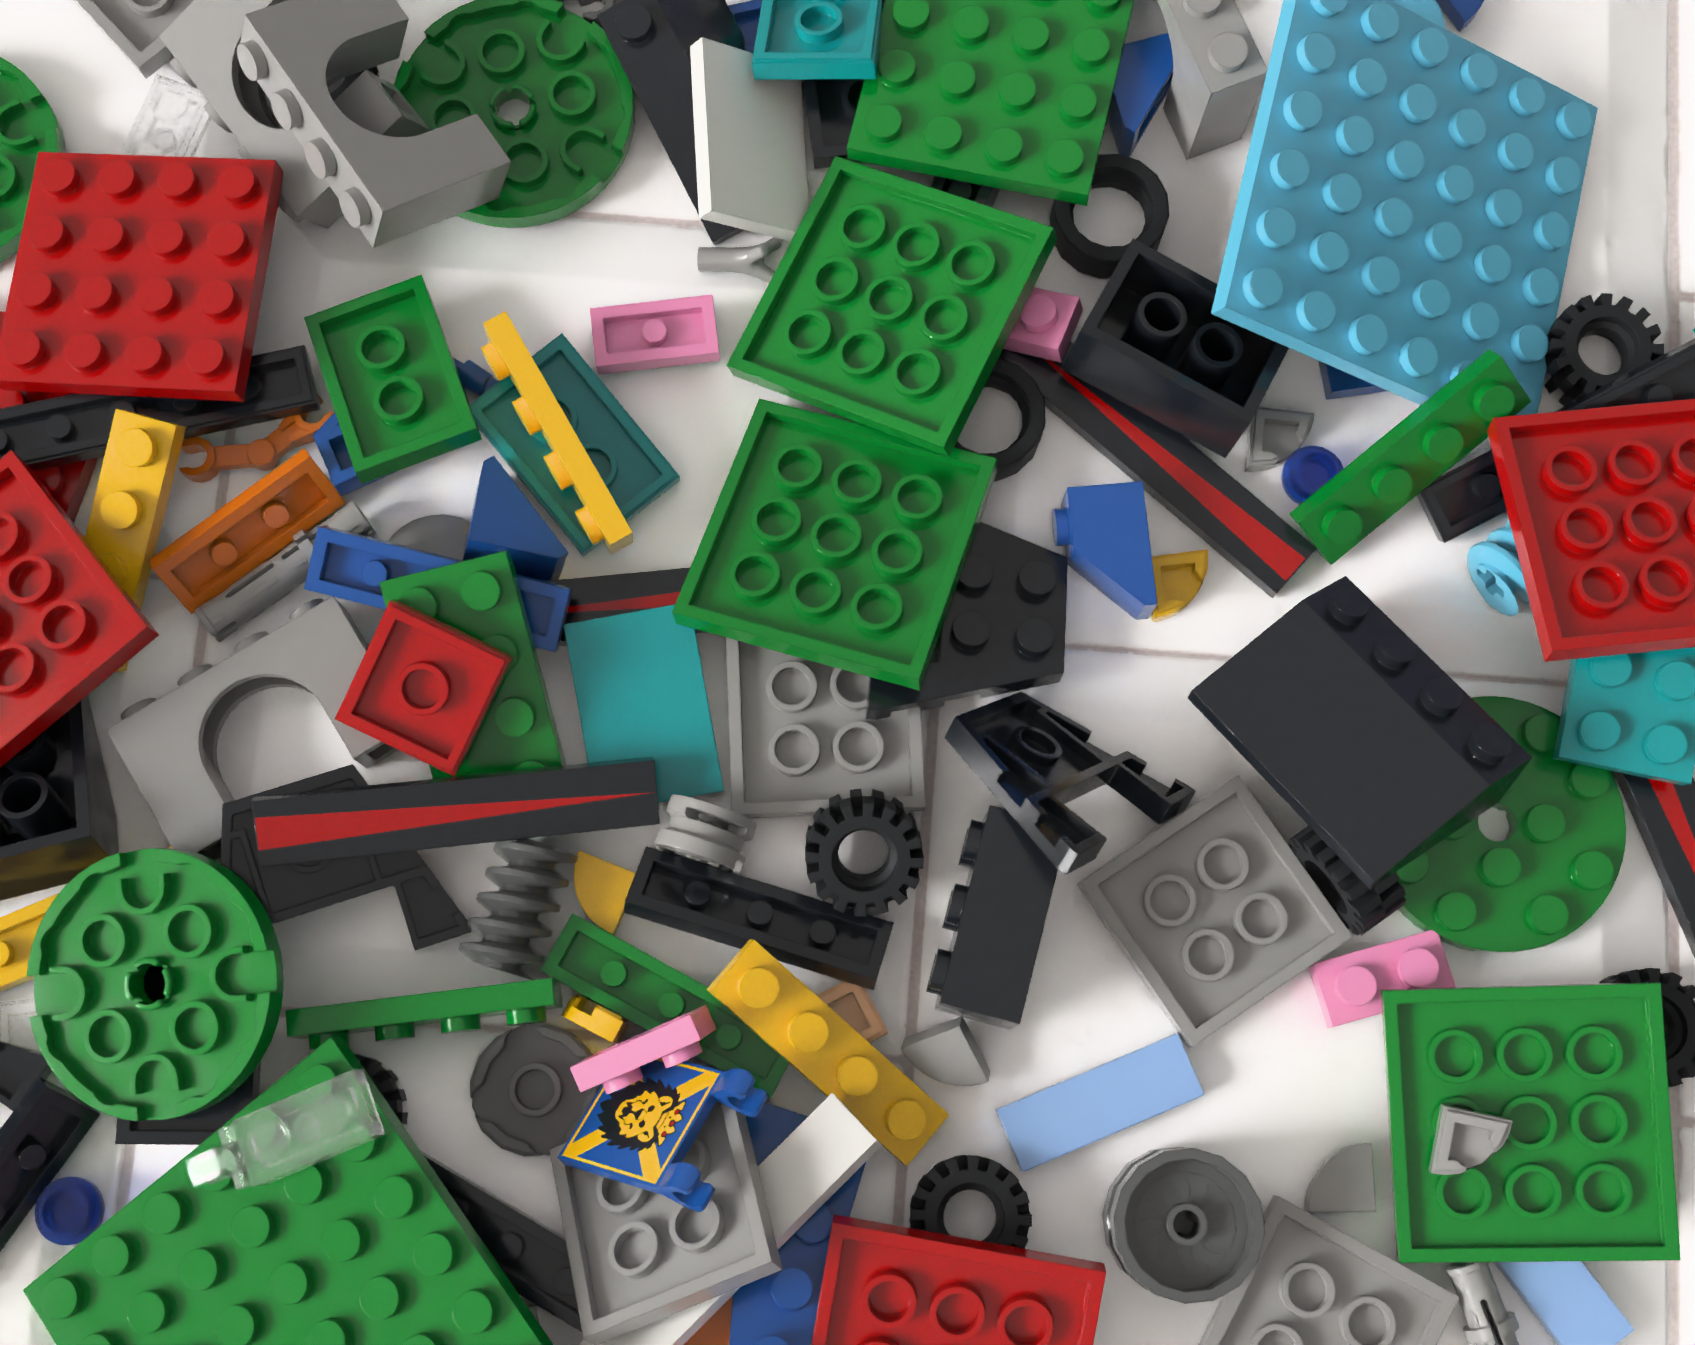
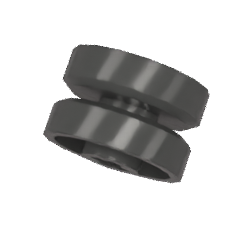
M1191 1147L1152 1149L1126 1163L1109 1186L1102 1212L1105 1242L1120 1270L1151 1293L1184 1304L1215 1301L1239 1287L1257 1264L1265 1236L1261 1201L1247 1176L1223 1156ZM1182 1211H1185V1218L1193 1223L1192 1230L1188 1235L1176 1233L1174 1230V1219Z

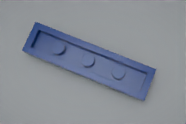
M318 526L304 589L386 610L379 582L463 560L328 526ZM516 574L535 647L556 652L559 650L564 629L563 624L566 621L573 588Z

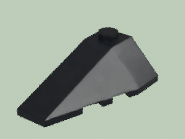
M624 0L599 13L597 17L699 215L690 46L704 37L746 51L745 38L725 0ZM701 219L714 245L744 231L743 229Z

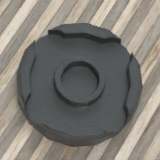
M546 1023L521 1025L495 1037L479 1055L470 1079L472 1108L476 1114L474 1116L481 1131L501 1149L524 1157L550 1155V1149L568 1141L602 1085L601 1083L580 1092L570 1069L573 1065L593 1055L591 1049L572 1032Z

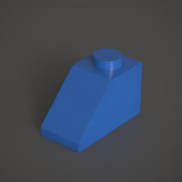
M1143 481L1067 487L1060 505L1061 508L1052 509V531L1055 546H1065L1068 566L1135 620L1149 619L1157 606V596Z

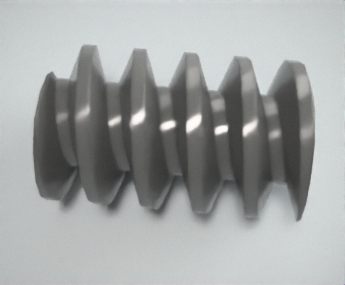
M528 838L517 839L516 841H499L494 844L493 850L508 864L507 866H490L485 871L486 878L497 885L499 891L479 892L476 897L477 902L491 912V914L484 917H471L467 923L469 928L482 937L481 942L460 943L458 950L475 963L525 979L534 980L521 969L522 964L543 963L545 956L529 944L530 940L534 938H550L553 933L549 927L538 919L539 913H557L561 909V905L546 894L548 888H567L570 883L567 878L555 870L556 863H576L578 856L563 849Z

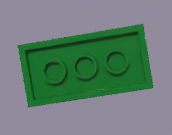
M510 549L379 582L386 608L389 601L396 599L514 656L459 773L452 776L429 765L432 779L566 765Z

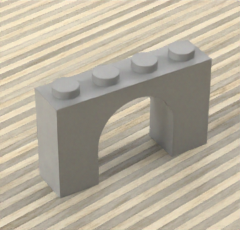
M194 0L159 35V38L174 56L170 61L172 68L187 84L193 88H199L208 102L204 105V109L217 125L225 131L233 133L239 140L242 147L238 152L242 159L276 160L284 172L278 203L281 210L296 222L300 223L304 219L328 229L343 215L338 197L324 178L320 179L313 173L307 162L305 150L292 131L280 129L268 111L264 91L257 81L253 82L247 78L237 56V46L241 42L244 15L287 0ZM365 70L334 100L340 111L354 123L381 135L410 137L430 131L394 84L368 70Z
M287 0L245 14L241 42L237 46V56L244 74L249 80L258 82L271 101L273 113L279 124L284 129L292 131L304 148L307 162L313 173L318 178H324L339 199L342 213L347 222L352 227L359 228L373 248L499 198L511 161L478 114L420 135L392 137L369 131L354 123L340 111L331 98L328 88L338 80L399 58L409 18L396 0Z
M1157 0L1167 26L1173 55V77L1163 111L1186 160L1241 140L1263 88L1268 68L1235 0Z
M332 596L325 601L322 598H317L300 605L290 614L289 618L291 621L271 633L261 631L244 638L234 647L233 651L235 654L215 666L205 664L188 671L177 681L179 687L157 700L156 698H146L132 704L121 713L120 717L122 720L106 729L107 734L172 849L199 853L213 860L221 857L222 804L234 801L235 799L225 784L219 770L217 761L218 739L230 713L242 701L257 692L276 687H292L314 694L352 758L366 769L398 751V749L335 720L368 649L367 642L348 610L335 597Z

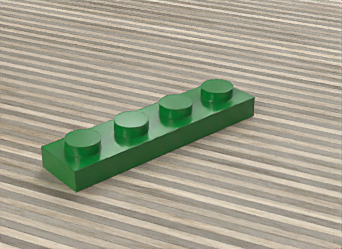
M1488 349L1291 511L1289 515L1312 545L1317 548L1318 553L1332 565L1487 439V429L1493 418L1515 416L1532 401L1503 358Z
M574 913L571 914L540 969L544 974L646 1030L707 1005L717 1029L699 1040L703 1052L695 1057L721 1071L733 1068L749 1071L755 1078L753 1087L763 1089L769 1095V1098H772L789 1066V1063L708 992L706 990L707 986Z
M554 978L290 1009L285 1010L287 1037L308 1039L309 1050H315L330 1037H343L349 1046V1034L374 1031L375 1042L415 1038V1026L440 1023L441 1034L481 1030L480 1018L506 1015L507 1026L541 1023L547 1021L546 1010L563 1008L560 982Z

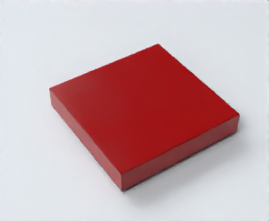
M393 599L389 601L335 720L455 776L461 769L514 656Z

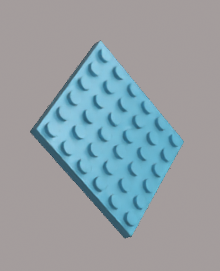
M1283 0L1211 314L1419 405L1423 404L1490 349L1503 358L1532 401L1516 415L1537 414L1547 369L1545 361L1549 340L1547 335L1557 318L1598 107L1390 0Z

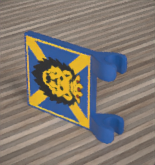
M662 1058L640 1066L639 1068L644 1078L618 1091L606 1094L603 1085H601L557 1158L564 1165L664 1195L682 1206L697 1212H702L706 1208L716 1189L710 1183L700 1181L702 1173L694 1165L682 1161L716 1102H719L743 1115L755 1117L759 1114L769 1096L763 1089L753 1087L755 1078L749 1071L733 1068L721 1071L686 1061L666 1068Z

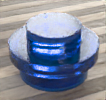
M1306 446L1293 452L1286 460L1281 472L1282 486L1288 497L1300 505L1344 468L1339 458L1328 449L1319 446Z
M63 1177L51 1182L41 1192L35 1205V1222L40 1233L47 1240L58 1245H74L82 1242L99 1228L103 1221L105 1203L102 1193L93 1182L82 1177Z

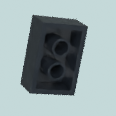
M1133 238L1082 326L1061 369L1226 458L1251 423L1289 348L1211 314L1218 284Z
M990 805L983 820L971 819L969 828H967L958 865L970 869L966 885L955 883L951 891L942 928L954 932L949 951L938 949L937 954H935L926 992L937 995L934 1010L960 1017L963 1016L967 1019L1010 1030L1021 1022L1058 869L1006 809Z

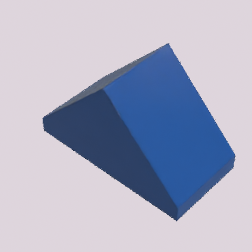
M1168 33L1124 44L1108 114V122L1117 151L1121 155L1128 157L1132 155L1168 94L1173 77V55Z
M493 455L484 460L475 492L462 560L465 561L510 549L516 574L543 581L559 580L569 552L496 457Z

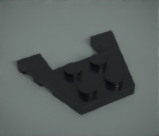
M979 522L938 638L937 662H930L920 691L869 677L866 719L878 720L891 716V712L919 706L921 711L944 706L945 701L978 694L981 695V698L1059 683L1064 673L1068 557Z
M1022 691L955 716L944 737L1054 866L1064 875L1095 860L1107 840L1104 835L1064 804L1106 784L1157 824H1161L1185 811L1196 793L1192 787L1176 778L1169 788L1142 773L1147 762L1128 751L1112 756L1087 742L1092 733L1091 730Z
M353 764L222 804L220 864L240 877L254 892L266 910L272 924L394 886L415 951L472 932L471 928L467 925L468 920L416 850L258 867L251 804L253 797L368 786Z

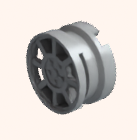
M671 795L666 812L671 816L667 828L659 829L654 845L670 854L722 869L724 865L729 868L728 872L741 874L746 860L741 851L744 842L753 839L757 823L739 813L702 800L682 795Z

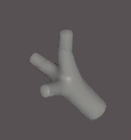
M773 237L764 243L749 247H699L697 254L698 271L742 273L770 283L775 271L764 263V258L771 254V252L779 249L781 242L778 238Z

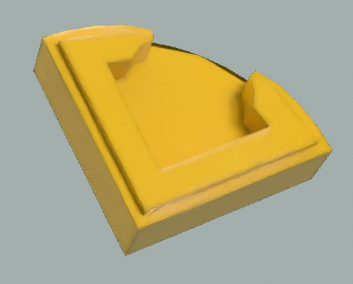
M1208 549L1152 556L1157 606L1151 614L1152 622L1162 621L1178 614L1194 599L1207 574Z
M579 850L573 874L578 901L586 915L598 927L615 936L625 914V899L635 873Z
M576 994V996L571 995L561 1016L615 1044L621 1042L630 1025L624 1017L579 994Z

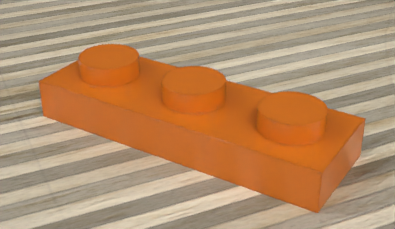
M303 448L150 558L148 562L152 570L192 615L197 607L202 606L213 597L215 598L228 589L230 585L293 542L292 536L302 529L308 531L346 502L305 448Z

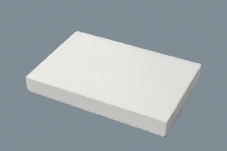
M702 37L690 46L699 218L791 241L809 208L801 80H754L752 68L753 53Z

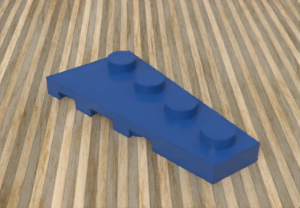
M766 1102L757 1116H746L757 1166L808 1116ZM866 1162L778 1249L783 1270L741 1286L733 1295L729 1345H811L833 1215L850 1217Z

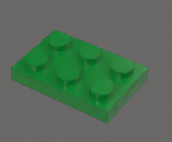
M422 274L304 317L354 471L362 484L482 440Z

